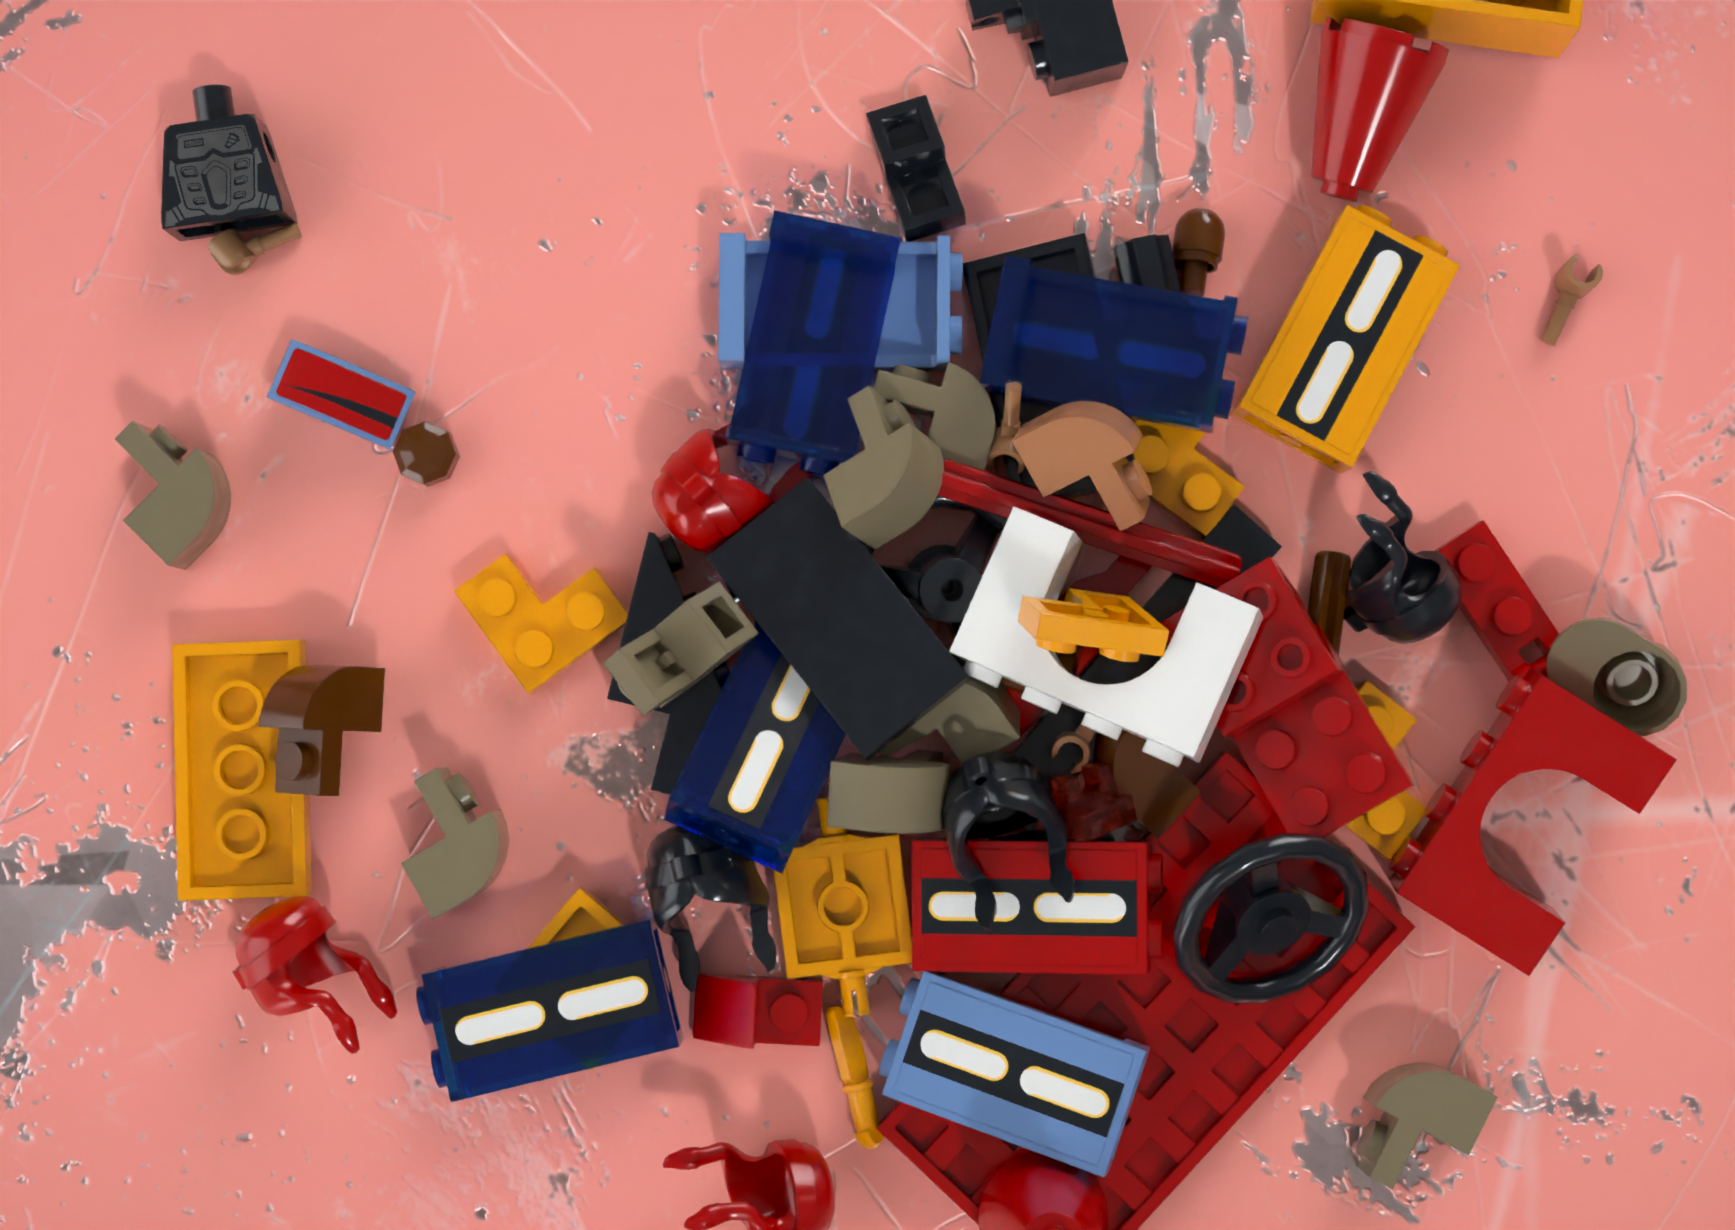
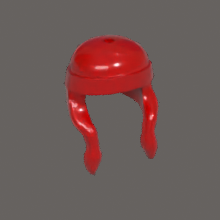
M758 398L745 405L738 412L734 421L719 430L707 428L696 432L676 452H673L661 468L660 476L654 482L651 492L652 502L659 518L675 537L695 551L703 553L714 552L805 478H813L821 466L822 458L819 456L797 462L774 484L769 494L739 477L720 473V462L716 449L727 446L746 431L754 429L761 420L765 407L769 402L766 398Z
M295 896L279 901L256 914L240 930L236 940V957L240 966L235 968L232 973L243 990L246 988L250 990L263 1011L280 1017L319 1007L331 1022L341 1044L351 1054H356L360 1046L356 1025L352 1017L346 1014L336 999L327 991L305 988L330 977L356 971L375 1006L388 1018L396 1017L397 1007L394 995L389 987L377 976L371 962L354 951L337 947L329 942L327 930L337 921L325 905L321 906L316 899L309 896Z
M796 1139L772 1141L767 1144L764 1154L757 1157L745 1154L730 1143L718 1142L702 1148H683L669 1154L664 1159L663 1168L680 1170L697 1169L702 1165L719 1160L722 1162L725 1185L731 1203H714L702 1207L698 1212L686 1219L684 1222V1228L706 1230L726 1221L741 1220L747 1226V1230H827L833 1220L835 1192L831 1172L820 1151L807 1142H799Z

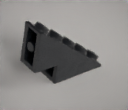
M648 532L620 648L654 629L686 600L697 595L695 591L684 595L675 572L684 569L685 565L671 533L658 537L655 533ZM726 661L662 708L659 706L654 709V711L670 715L651 790L709 804L750 719L745 709L734 713L724 689L735 685ZM612 676L607 699L634 705L621 692L617 681ZM778 789L765 817L767 819L773 817L774 807L785 803L780 789Z

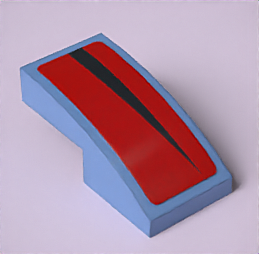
M291 339L266 397L391 450L416 392L335 356Z

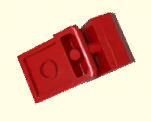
M1269 556L1215 589L1258 607L1263 615V620L1216 725L1223 737L1233 739L1288 833L1318 834L1325 838L1415 786L1350 679V673L1320 625L1313 623L1301 596L1275 559ZM1184 609L1161 622L1169 630L1168 644L1173 637Z

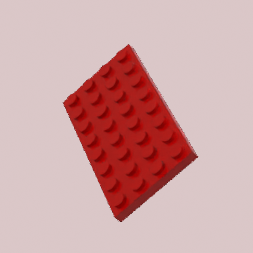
M1222 751L1193 782L1201 793L1160 838L1156 839L1147 832L1141 839L1151 840V854H1162L1163 891L1162 893H1151V919L1163 920V959H1152L1151 970L1147 975L1017 973L997 994L1118 1039L1124 1040L1128 1038L1151 1047L1110 1171L1105 1177L1091 1173L1098 1181L1106 1198L1108 1207L1107 1230H1138L1415 928L1403 914L1367 882L1369 911L1357 941L1331 971L1301 991L1265 1003H1227L1195 989L1177 967L1173 929L1184 897L1209 867L1240 846L1279 833H1288L1256 778L1227 751ZM1283 860L1277 862V868L1285 880L1339 909L1342 908L1344 903L1343 884L1331 867L1316 860ZM1220 898L1207 912L1199 934L1200 954L1203 958H1205ZM1305 932L1298 941L1280 952L1268 955L1248 952L1228 977H1261L1288 968L1314 951L1326 936ZM900 1101L880 1120L876 1127L888 1141L978 1225L981 1194L988 1181L1014 1156L1033 1152Z

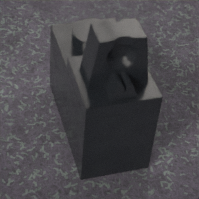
M966 0V8L972 31L1005 24L1008 34L1020 32L1022 40L1034 38V42L1027 43L1030 67L1036 81L1045 79L1050 97L1122 79L1129 61L1112 0Z

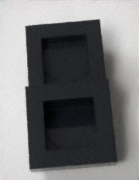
M919 96L866 113L880 165L906 242L966 225L965 210L946 161L945 146L927 96Z

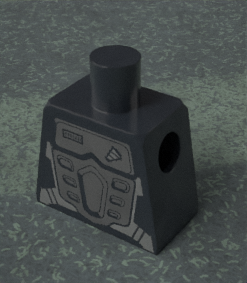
M216 84L195 88L192 93L196 121L170 125L164 131L162 229L179 241L214 237L231 228L240 233L287 226L295 222L298 224L291 196L267 126L255 114L235 115L231 87Z

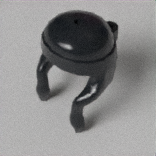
M1369 471L1364 473L1363 477L1376 497L1395 516L1386 523L1367 514L1356 516L1361 527L1370 538L1364 543L1353 559L1349 573L1350 584L1353 590H1349L1346 593L1349 605L1345 608L1344 620L1355 632H1361L1369 628L1376 634L1400 644L1419 642L1440 631L1458 610L1462 599L1459 575L1448 559L1438 551L1413 553L1407 548L1405 534L1413 519L1412 511L1399 497L1394 485L1376 472Z
M992 751L976 755L964 761L955 769L949 780L942 809V820L952 864L957 873L975 891V916L979 924L988 931L992 929L997 913V903L990 882L979 867L967 839L996 837L1018 830L1038 819L1044 825L1046 831L1051 872L1049 880L1052 887L1068 903L1072 902L1075 892L1074 877L1066 864L1068 829L1053 797L1052 789L1044 775L1027 759L1007 751Z
M695 819L676 824L658 834L651 842L647 853L648 867L645 868L646 889H648L656 925L663 933L671 935L678 946L680 953L679 974L685 987L690 992L695 991L700 972V959L695 949L693 937L678 914L690 903L695 894L703 899L714 902L750 906L754 953L765 966L767 972L772 971L776 965V945L768 930L770 896L756 869L747 841L742 840L739 831L730 822L721 819Z

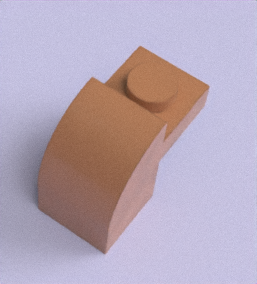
M1076 401L1058 406L1020 427L1012 443L1043 498L1089 475L1120 531L1144 520L1150 505L1148 496L1152 495L1153 491L1148 476L1137 460L1128 462L1126 456L1136 452L1143 436L1139 428L1128 416L1114 407L1103 403Z

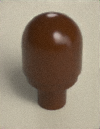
M1195 208L1187 211L1179 218L1175 227L1172 254L1175 267L1182 270L1180 281L1181 295L1187 297L1204 296L1207 273L1217 271L1218 264L1222 261L1225 241L1224 223L1215 212L1206 208Z

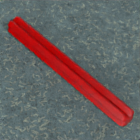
M951 459L944 460L942 484L937 496L1007 519L1014 506L1074 531L1083 544L1217 588L1240 574L1242 558L1236 553L1142 522L1120 531L1109 511L1054 493L1043 498L1036 487Z

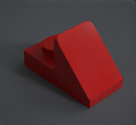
M699 973L695 989L693 1038L748 1049H754L755 1043L820 1046L823 979H787V977Z

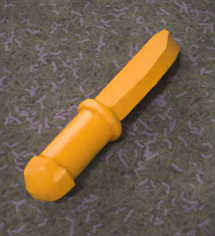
M828 1007L825 1016L841 1080L845 1084L842 1086V1091L847 1094L856 1130L853 1132V1135L857 1142L865 1149H876L883 1141L884 1136L876 1129L880 1121L871 1088L873 1080L868 1079L869 1073L863 1043L856 1022L852 1017H843V1007Z

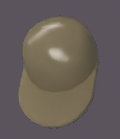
M1590 618L1578 621L1564 629L1555 638L1549 649L1546 663L1548 679L1640 736H1647L1667 728L1679 717L1687 701V680L1678 658L1664 645L1647 639L1618 621L1605 618Z

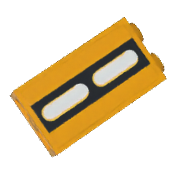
M1347 204L1336 216L1330 227L1332 230L1250 383L1241 392L1229 414L1339 474L1354 466L1460 267V264L1447 258L1448 250L1440 243L1421 235H1415L1413 239L1391 228L1392 221L1388 216L1365 205H1359L1355 209Z

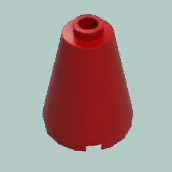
M1326 17L1323 30L1321 31L1311 177L1323 181L1320 193L1357 202L1360 191L1366 193L1374 192L1443 70L1449 49L1433 41L1429 51L1412 47L1415 35L1345 18L1341 26L1332 17Z
M1033 1151L1014 1156L988 1181L981 1194L978 1216L979 1229L1107 1230L1108 1207L1101 1186L1090 1172Z

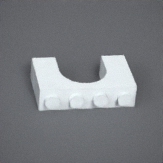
M1013 506L949 652L966 661L963 669L970 677L998 688L1002 677L1025 687L1021 699L1047 711L1057 714L1063 703L1086 713L1081 725L1118 741L1123 729L1146 739L1142 751L1176 767L1180 766L1184 756L1200 763L1263 620L1260 609L1196 582L1173 637L1164 653V657H1161L1151 669L1133 680L1118 684H1095L1081 680L1067 671L1056 652L1038 647L1036 639L1017 621L1023 596L1050 600L1058 599L1082 545V541L1074 531Z

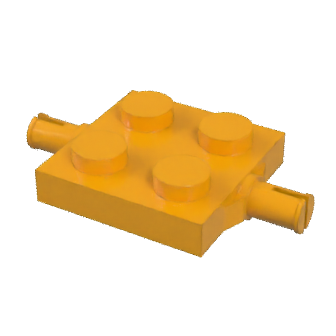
M828 798L816 799L821 837L804 846L771 850L787 979L814 975L839 979L844 1011L843 1017H855L853 990L856 991L859 1016L867 1015L871 1012L868 1004L865 975H869L884 966L912 963V935L899 834L866 838L851 833L847 834L846 829L827 827Z

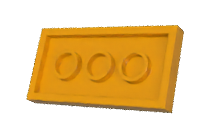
M306 640L172 644L178 901L312 895L310 795L275 792V760L279 728L259 727L263 703L274 683L289 670L306 665Z

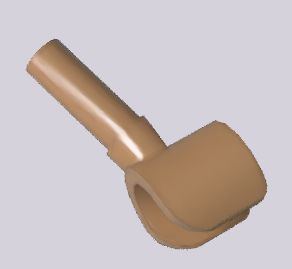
M295 222L262 236H256L245 243L236 230L231 228L216 235L208 243V249L211 252V256L224 272L231 275H239L255 262L257 256L265 254V251L298 239L302 235Z
M1578 254L1572 256L1555 274L1554 283L1559 296L1556 300L1555 309L1540 339L1551 346H1555L1571 309H1574L1577 300L1586 296L1602 279L1603 269L1600 264L1591 270L1585 283L1578 281L1574 277L1572 268L1577 261Z
M1018 382L1006 384L1003 420L1001 421V427L995 430L992 447L988 454L987 465L991 470H995L998 455L1001 454L1010 455L1017 460V474H1020L1025 467L1024 462L1012 443L1021 424L1019 416L1022 385Z
M1081 724L1075 731L1062 732L1055 738L1052 744V759L1064 743L1074 742L1082 748L1083 754L1073 764L1070 773L1080 772L1089 762V743L1097 735V732Z

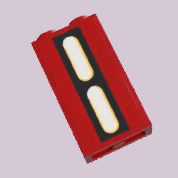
M919 838L912 840V971L1147 975L1151 970L1152 959H1163V920L1151 919V893H1162L1163 857L1162 854H1151V840H1068L1066 864L1075 882L1074 897L1070 903L1065 902L1063 897L1054 890L1050 883L1051 872L1047 840H967L979 867L990 882L996 899L997 913L990 931L984 929L975 916V891L955 870L950 858L947 838Z

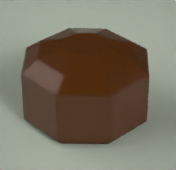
M426 421L403 429L393 450L401 475L427 487L450 479L460 458L452 434Z

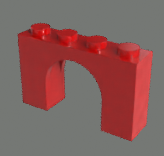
M1532 668L1529 669L1524 678L1516 675L1506 685L1496 703V708L1501 713L1487 733L1480 729L1470 739L1460 757V762L1465 765L1452 786L1444 783L1436 790L1424 811V816L1429 818L1428 822L1416 840L1411 837H1407L1393 855L1388 867L1394 872L1389 881L1397 894L1528 976L1531 975L1566 922L1554 908L1504 878L1487 864L1481 848L1480 828L1484 811L1491 798L1504 784L1516 776L1534 770L1553 769L1569 772L1584 779L1640 814L1677 760L1661 748Z

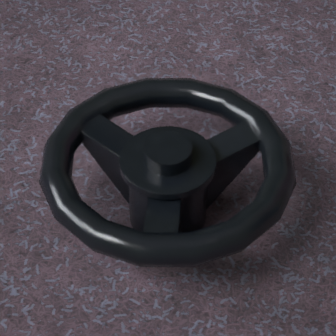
M937 496L929 510L944 507L975 514L956 545L928 547L919 552L912 559L908 567L879 565L901 593L907 597L918 613L931 620L946 622L953 639H955L981 581L980 570L997 532L1001 535L1008 519ZM859 540L871 556H873L877 549L874 550Z
M1279 833L1244 844L1209 867L1184 897L1173 929L1177 967L1195 989L1227 1003H1265L1299 992L1331 971L1357 941L1369 911L1367 873L1350 849L1318 834ZM1283 860H1316L1331 867L1343 884L1344 903L1342 908L1339 909L1285 880L1277 868V862ZM1220 898L1205 958H1203L1200 954L1199 934L1207 912ZM1305 932L1326 936L1314 951L1288 968L1261 977H1228L1248 952L1258 955L1280 952L1293 945Z

